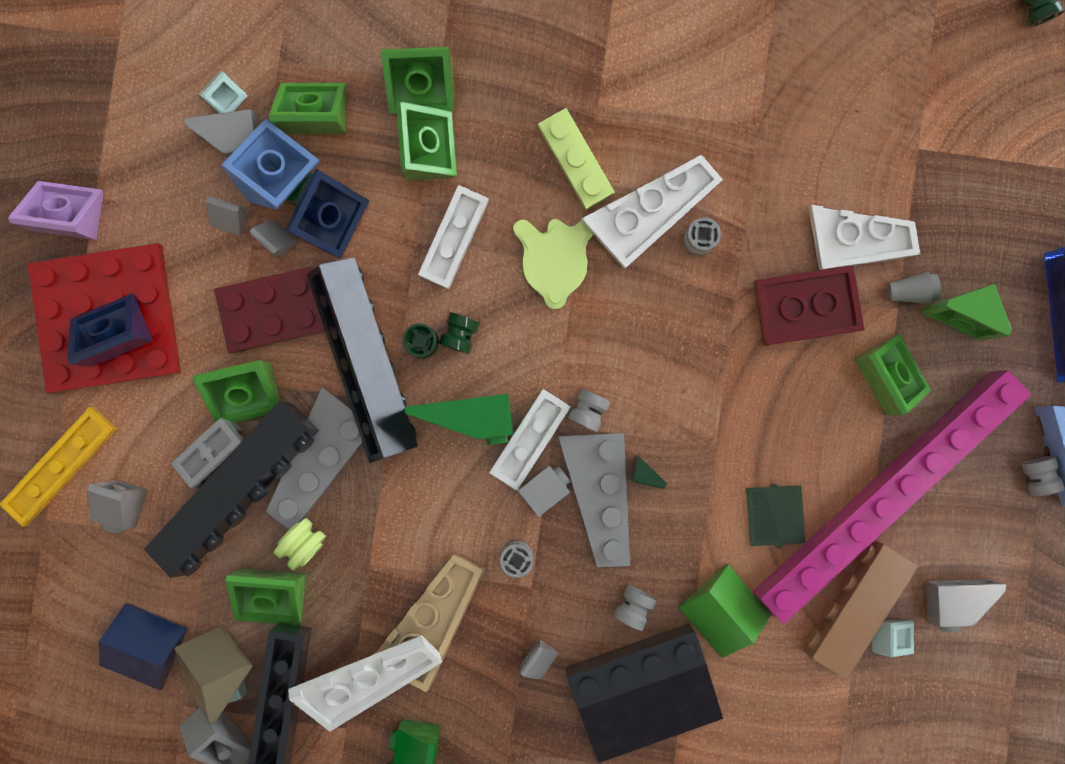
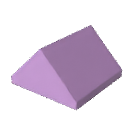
M37 181L9 215L8 220L9 223L32 232L97 240L103 191L101 189Z

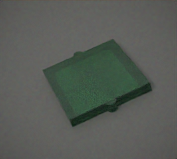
M772 483L770 487L746 488L750 546L774 545L780 548L782 544L805 543L802 485L777 486V484Z

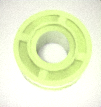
M307 518L292 526L277 543L278 547L273 552L279 559L288 556L287 566L292 571H295L299 566L303 567L322 547V542L326 538V535L321 531L311 532L313 523Z

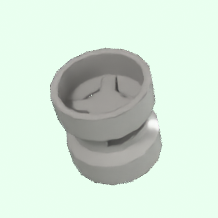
M707 217L698 218L685 231L683 236L684 246L694 255H705L719 243L721 229L713 219Z
M581 389L577 397L579 403L576 408L571 410L568 419L598 432L601 425L600 417L603 412L608 410L611 402L590 391Z
M1056 456L1038 457L1021 463L1024 474L1029 477L1030 482L1027 487L1030 496H1045L1065 490L1063 479L1058 476L1056 471L1059 467Z
M513 540L503 547L500 556L502 570L513 578L527 575L533 566L531 547L521 540Z
M627 585L623 593L625 601L617 606L613 616L621 622L643 631L647 623V611L653 610L658 600L636 587Z

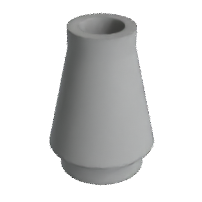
M927 271L899 281L888 282L890 302L902 301L931 304L932 301L940 300L941 285L938 274H930Z

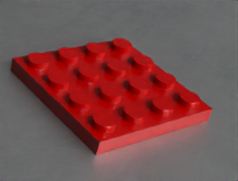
M154 243L27 263L46 393L65 392L181 373L163 247L161 244ZM133 294L153 342L93 367L71 365L67 361L70 319Z

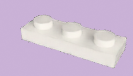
M458 185L418 273L419 277L448 290L450 289L487 207L489 198Z
M543 389L489 473L513 489L518 490L571 407Z

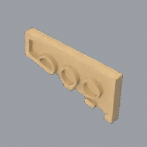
M457 554L453 555L426 588L427 590L414 603L404 619L390 633L383 645L374 654L422 635L440 652L441 660L443 661L485 568ZM441 664L409 684L424 692L429 691Z

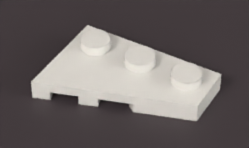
M810 205L808 207L819 270L920 255L914 221L878 215L868 216L853 213L854 211L823 208L824 206Z

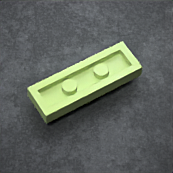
M567 108L538 123V129L585 211L615 194Z

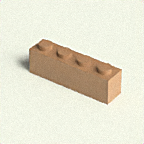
M875 540L859 554L858 560L860 562L853 572H849L844 577L840 586L842 590L838 597L827 604L823 612L824 619L818 628L811 630L805 640L806 647L803 651L845 680L852 673L918 568V565L887 545Z

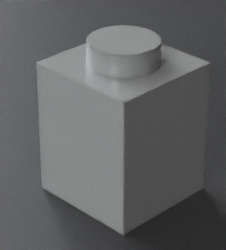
M548 464L518 489V492L536 515L540 517L570 493L566 485L571 481L559 466L553 470Z

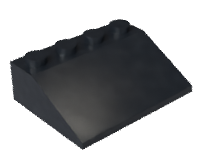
M689 623L565 667L568 683L598 763L723 719L697 635Z

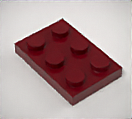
M854 265L759 279L753 282L764 346L865 330Z
M302 268L214 289L228 353L233 354L324 333L325 329L306 275L313 268Z

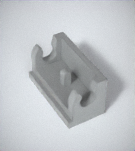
M223 418L218 419L181 453L171 465L190 488H200L206 482L204 479L245 439L239 434L242 429L237 423Z

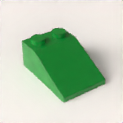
M509 394L404 407L405 414L476 439H486L487 445L507 443V436L514 434Z

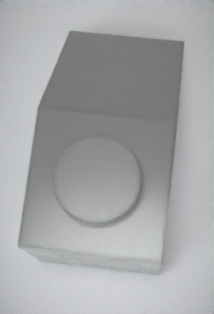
M249 109L185 118V125L226 157H229L260 125V119Z
M120 480L89 484L87 494L90 520L101 523V529L112 533H121L123 530L136 527L148 490Z
M993 579L926 581L927 621L939 626L940 630L945 632L961 631V626H974L1004 594L1006 584Z
M199 708L180 725L189 757L205 764H248L251 741L228 714L222 712L215 723H209Z

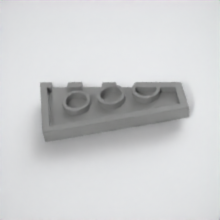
M325 387L321 388L308 417L319 429L313 437L314 442L305 452L298 453L290 462L292 466L281 477L266 510L268 514L287 529H290L297 522L303 521L363 444L352 409Z
M624 433L558 436L596 566H630Z

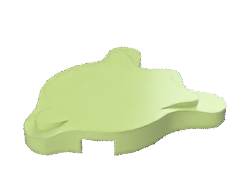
M552 219L548 223V230L545 233H540L527 220H519L514 224L513 231L524 248L523 272L526 281L543 297L549 308L560 309L565 305L567 297L580 286L585 278L588 263L586 246L593 233L582 221L570 227L558 219Z

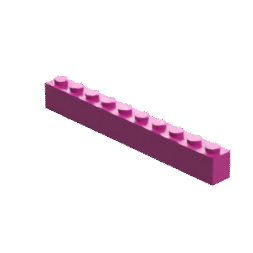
M1009 370L991 371L753 591V594L775 618L785 624L1031 396V393Z

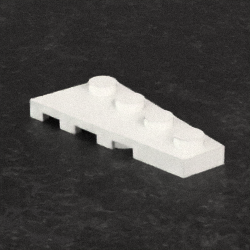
M700 155L594 213L585 216L581 221L625 269L723 179L706 159Z
M421 635L288 689L289 700L330 732L441 664L440 652Z

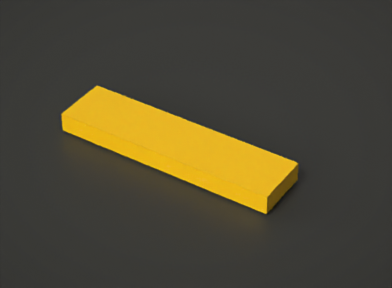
M88 407L0 502V507L22 527L28 526L111 437L117 428L94 407Z

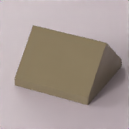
M221 627L174 647L182 683L209 723L216 722L253 666L227 631Z

